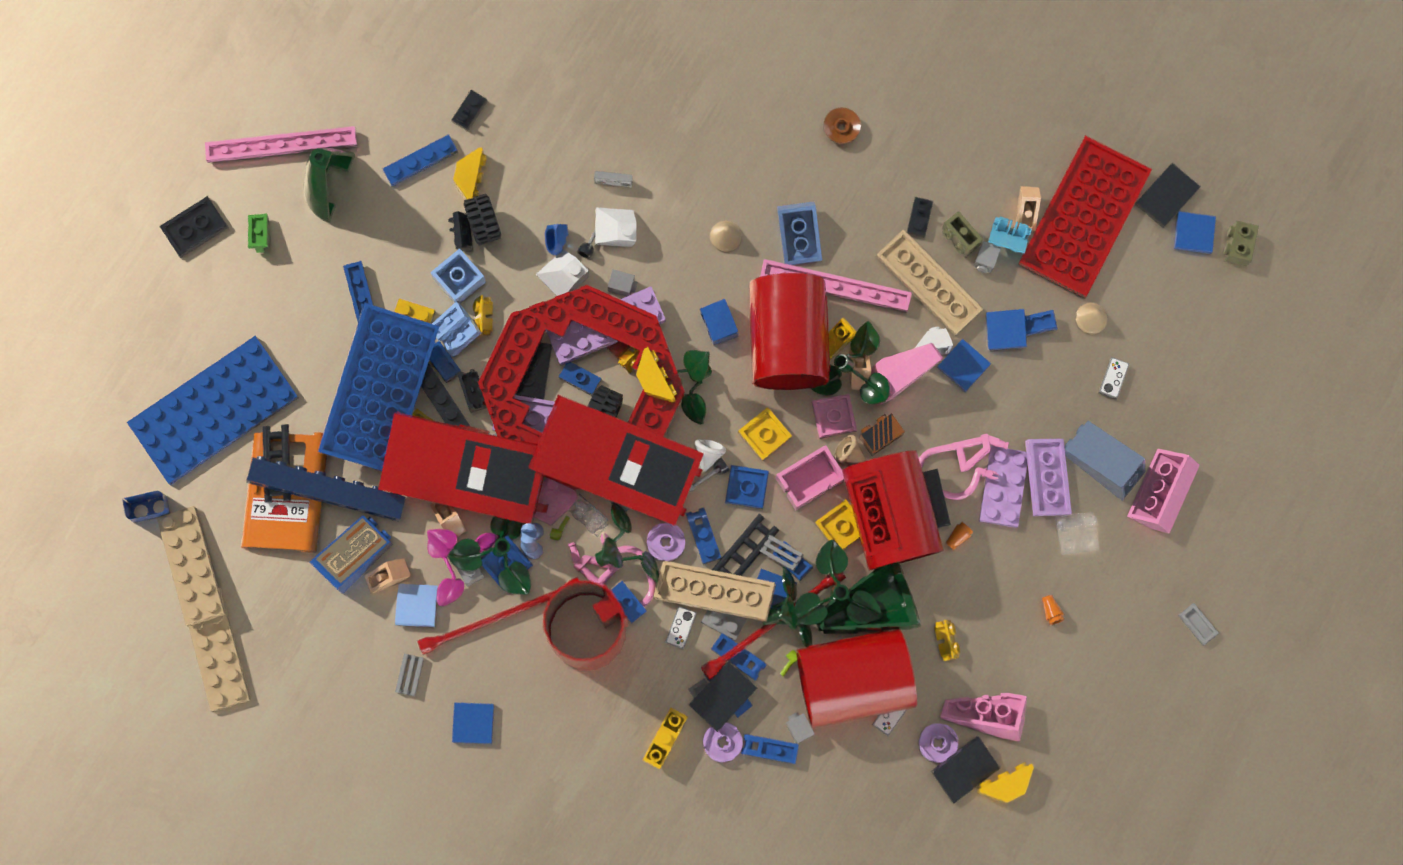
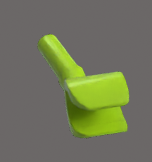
M565 516L559 529H551L550 539H561L564 527L570 519L569 516Z
M791 650L786 655L789 662L780 673L783 677L797 661L795 650Z

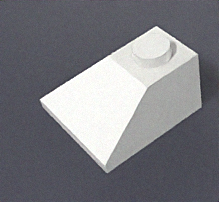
M596 207L595 245L633 247L636 242L634 211Z
M564 249L536 274L556 296L574 291L590 277L589 270L575 256Z
M933 327L926 332L915 348L933 343L942 356L949 354L953 343L946 328Z

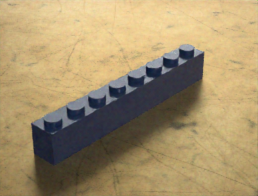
M262 456L252 458L246 480L248 484L397 522L401 518L405 496L378 490L379 486L366 487L364 483L359 481H353V483L346 482L345 478L340 476H334V478L327 477L326 473L315 471V473L307 472V468L296 466L295 468L288 467L287 463L281 461L276 463L268 462L269 459Z

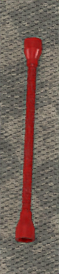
M843 572L839 574L834 573L838 581L842 582L846 579ZM830 573L809 593L818 595L824 589L836 585ZM776 623L763 625L723 656L705 663L700 667L709 680L713 678L727 661L760 638L762 634L764 635L766 631L768 632L770 628L772 629L774 625L776 626Z
M576 577L574 579L569 580L564 585H567L574 581H579L578 577ZM556 590L543 596L541 595V597H536L534 600L531 599L529 602L511 607L508 610L506 609V611H501L499 614L496 613L494 616L492 615L480 621L478 620V622H473L471 625L468 624L466 627L459 628V630L456 629L445 635L425 637L417 640L421 653L424 655L432 652L436 647L442 645L444 641L446 642V640L449 641L451 638L454 639L465 633L467 634L470 631L472 632V630L479 629V627L482 628L500 619L507 618V616H512L514 613L517 614L533 606L535 607V605H540L542 602L545 603L549 601V598Z

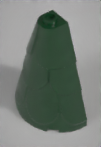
M319 148L311 152L307 161L304 195L312 212L327 223H330L336 207L335 204L328 201L327 176L331 167L349 172L355 157L353 152L333 148Z
M899 561L876 568L848 589L850 599H852L856 591H866L871 594L880 607L882 616L880 619L865 624L854 623L847 615V606L850 603L846 599L840 601L833 599L825 605L828 611L826 618L816 624L819 632L823 631L824 634H858L859 632L911 630L921 627L918 611Z

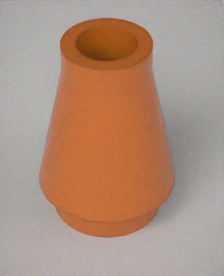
M964 522L956 525L945 543L954 550L971 538L973 531Z
M1053 595L1043 597L1046 621L1050 625L1064 621L1063 616L1065 614L1055 601Z

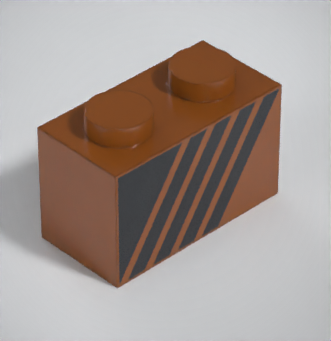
M892 413L888 416L886 414L882 415L876 420L877 423L871 427L869 424L861 430L862 434H860L859 439L871 456H874L905 433Z

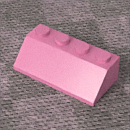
M1157 449L1127 517L1151 529L1170 534L1200 465L1189 455Z

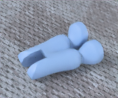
M528 523L521 528L522 538L520 539L522 542L520 547L523 554L529 559H538L543 554V548L537 543V540L543 536L544 530L538 523Z

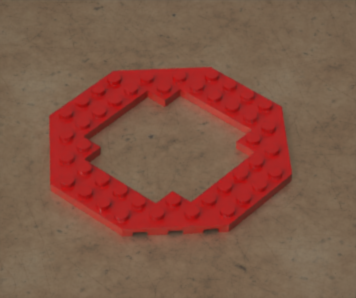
M589 285L510 314L478 381L497 436L538 444L542 432L523 424L531 407L514 399L546 330L564 338L571 321L640 351L632 367L636 371L638 370L644 349L648 347L650 352L654 350L659 359L656 362L659 369L663 367L668 376L665 379L667 384H672L677 393L674 395L676 401L669 402L646 395L643 389L628 423L662 437L665 436L685 391L656 315ZM544 475V477L551 479L559 484H562L572 490L577 491L580 489L565 482H562L560 480Z

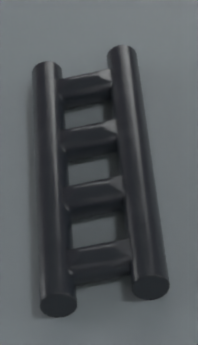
M282 424L281 431L270 432V426H263V457L268 458V462H271L272 458H282V462L287 463L288 467H290L289 425ZM281 439L282 450L271 451V440ZM264 488V503H272V496H283V501H291V494Z
M758 514L712 570L732 574L724 567L732 558L740 564L734 575L742 576L760 555V550L764 547L769 535L775 537L780 530L775 526L769 530L761 523L764 517ZM755 529L765 535L758 545L749 538ZM743 544L753 550L746 559L737 553Z

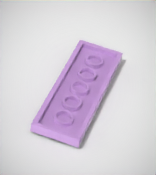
M652 287L620 299L656 315L659 324L666 322ZM571 321L564 338L546 330L561 366L618 342L574 321Z

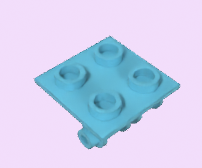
M1001 216L999 218L996 217L988 242L998 247L1002 246L1011 249L1013 252L1025 254L1032 228H1029V225L1020 223L1018 229H1016L1017 221L1014 228H1011L1013 220H1010L1009 226H1007L1009 219Z

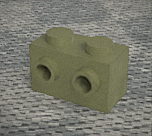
M959 211L944 222L942 233L948 240L951 239L956 250L960 254H964L967 257L981 245L983 238Z
M1236 221L1229 227L1227 237H1230L1229 243H1226L1223 252L1226 255L1225 261L1247 266L1252 261L1259 226Z

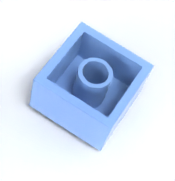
M460 248L430 272L435 282L454 303L456 301L459 303L463 302L486 283L484 275Z

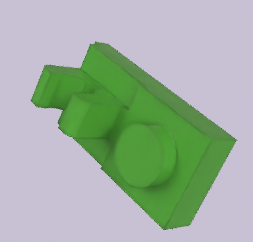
M267 214L248 215V248H255L256 253L265 252L264 247H268L269 218Z

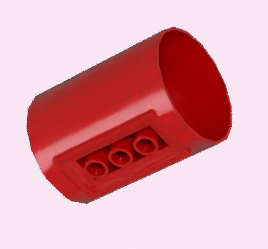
M804 273L770 274L752 280L749 284L752 384L755 387L769 390H801L827 384L829 382L830 356L825 280L822 277Z
M917 450L874 458L842 469L869 571L898 561L901 564L944 551Z
M574 581L560 587L549 598L543 613V629L554 653L565 664L579 670H596L610 664L620 654L626 640V628L629 626L628 618L612 591L605 584L601 585L593 581ZM578 596H597L602 598V600L593 605V610L605 629L619 619L621 621V630L616 642L605 653L591 659H575L565 655L553 645L551 640V624L556 612L567 601Z
M900 629L812 645L807 648L797 649L796 651L802 693L812 728L915 708L917 706L913 668L907 644Z

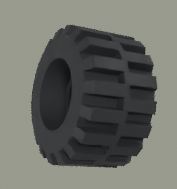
M482 194L464 200L463 205L476 243L480 246L501 239V231L489 196Z
M601 385L594 392L588 407L617 418L622 406L623 395Z

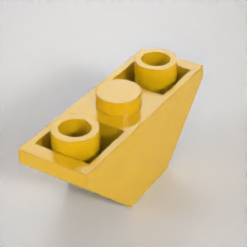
M480 147L457 161L453 181L465 200L479 196L477 187L478 183H482L483 178L481 168L485 166L487 159L483 148Z
M844 317L829 331L830 360L841 352L856 334V330Z
M648 347L645 348L636 376L646 395L675 402L674 395L677 393L672 384H667L665 379L668 376L664 368L659 369L656 363L659 361L654 350L650 352Z
M670 707L643 761L661 769L688 716Z
M1024 762L1016 766V771L1010 774L1008 771L997 775L998 780L991 782L989 779L980 783L981 788L977 789V792L1003 803L1012 801L1026 793L1034 766L1033 764L1027 765Z

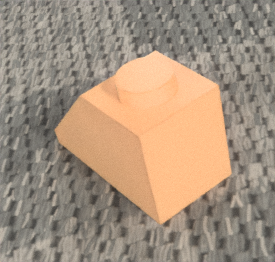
M1020 187L1017 208L1018 224L1016 229L1022 223L1029 225V228H1032L1031 231L1036 230L1041 202L1039 188Z
M849 350V354L853 355L854 353ZM863 353L862 357L851 358L854 361V370L869 379L871 376L869 355ZM849 372L851 390L860 391L862 385L866 382L854 373Z
M435 502L430 504L443 529L453 531L457 537L467 531L454 507Z
M404 558L386 562L364 575L370 593L388 588L411 577Z

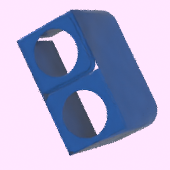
M725 299L700 308V314L713 345L739 337L738 329Z
M160 491L124 498L125 500L122 499L125 516L133 523L170 514L167 496ZM164 501V510L160 513H155L153 509L155 502ZM138 505H144L147 507L148 513L146 516L137 518L134 514L135 508Z

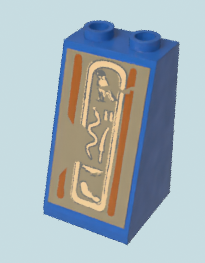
M362 515L310 561L342 594L393 545L389 541L392 537L384 530L380 532L376 528L378 524L371 517L367 519Z

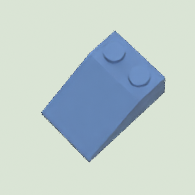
M814 201L777 206L784 263L794 265L822 261Z

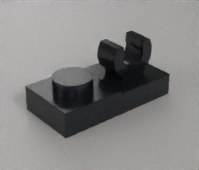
M470 90L451 121L468 131L487 103V98Z
M918 197L914 198L907 234L925 238L933 201Z
M460 211L453 212V217L449 218L448 222L454 223V227L450 228L449 231L454 232L456 249L460 248L464 252L473 251L471 227L467 214Z

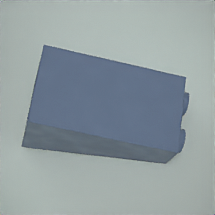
M1087 421L1085 425L1082 424L1078 428L1074 439H1070L1066 443L1065 455L1123 501L1146 472L1145 458L1090 421Z

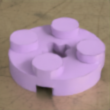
M669 523L655 525L648 533V551L659 561L670 562L677 559L685 548L683 531L677 525L674 526ZM669 537L671 545L663 547L661 539Z
M725 723L718 732L710 727L704 735L703 745L705 752L711 759L717 762H727L738 756L742 749L743 740L740 732L734 725ZM726 737V741L729 744L721 748L717 740Z
M936 723L927 726L921 732L918 740L920 752L931 762L941 763L957 752L958 737L956 732L945 724ZM935 738L943 740L941 743L943 745L942 748L934 747Z

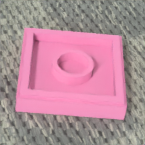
M850 394L812 401L819 439L857 432Z

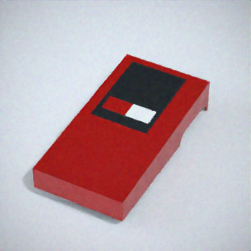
M557 395L528 468L675 526L679 515L684 517L687 509L683 505L694 477H700L703 469L698 467L704 453Z
M400 412L394 413L378 490L526 524H532L536 512L547 513L549 504L538 502L544 474L528 468L538 444L490 435V431L471 426H455Z

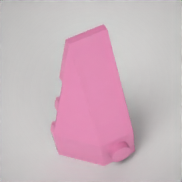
M933 343L883 358L871 368V375L873 373H880L888 379L890 384L889 398L885 402L880 403L881 405L893 400L943 359Z
M1000 693L1001 695L989 697V695H982L981 698L947 699L944 702L941 719L999 738L1020 742L1025 720L1027 696Z

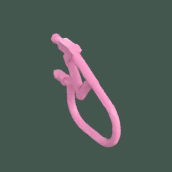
M983 434L978 438L930 448L919 457L922 468L929 456L956 450L961 472H966L991 451L990 445L1008 449L1009 442ZM983 444V448L966 461L964 448ZM978 467L974 472L970 486L965 491L951 493L943 490L944 497L952 500L964 499L974 492L981 475L982 477L995 480L998 477H994L993 474L997 476L999 474L996 471Z
M601 534L600 539L603 544L605 539H603V534ZM576 542L568 544L574 563L573 567L578 572L580 571L589 581L604 585L618 570V568L608 564L604 566L608 569L598 579L585 566L587 563L600 566L595 557L584 555L580 559ZM621 546L617 548L620 553L630 552L636 555H642L643 553L642 550L634 546ZM647 574L649 591L646 597L639 601L643 607L652 600L656 588L655 581Z

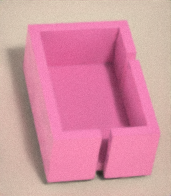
M826 445L776 474L775 478L784 493L788 491L787 498L795 511L826 493L828 488L831 490L845 481L841 468Z

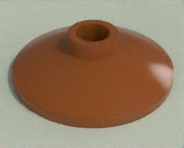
M840 107L831 110L826 115L823 127L825 134L830 140L845 144L853 141L858 136L861 123L854 111ZM842 125L845 127V129L839 130L838 127Z

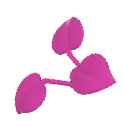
M447 529L428 530V554L432 558H443L452 576L451 579L445 578L437 589V603L439 606H445L456 601L464 591V582L461 579H456V575L447 559L449 552L456 545L457 536L453 531ZM494 533L480 535L475 540L480 546V552L492 548L500 535Z

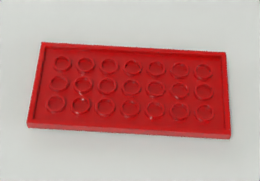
M1085 135L1025 250V254L1023 253L1018 264L1086 298L1152 169Z

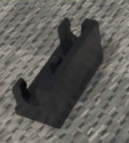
M471 369L468 373H457L470 413L487 408L478 384V372Z

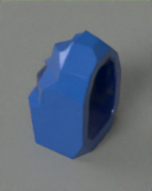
M567 224L547 225L545 244L550 254L558 255L563 251L566 237L569 235Z

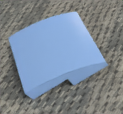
M457 301L432 323L440 326L436 338L443 342L448 353L453 357H456L481 334L473 319Z
M399 584L395 625L435 627L438 586Z

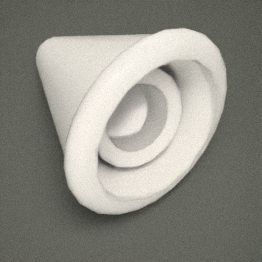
M707 439L695 441L697 451L704 453L700 462V468L703 469V472L708 471L726 453V448L715 441Z

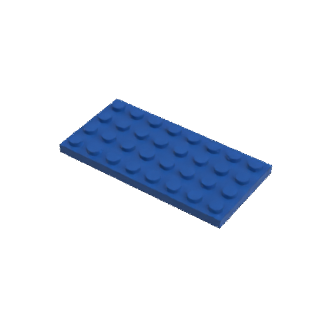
M364 303L318 452L382 471L394 413L400 412L412 415L440 326Z
M254 336L130 419L127 424L167 483L171 485L299 397L258 338Z

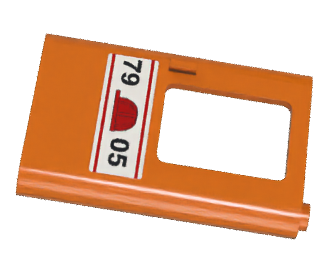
M314 432V435L289 434V442L306 444L304 468H307V472L315 473V471L325 473L327 454L318 452L323 436L321 432ZM254 433L251 462L252 458H257V456L263 457V433ZM273 439L271 442H282V440ZM248 484L241 548L288 549L316 553L322 502L291 495V501L288 502L283 501V496H272V503H264V487Z

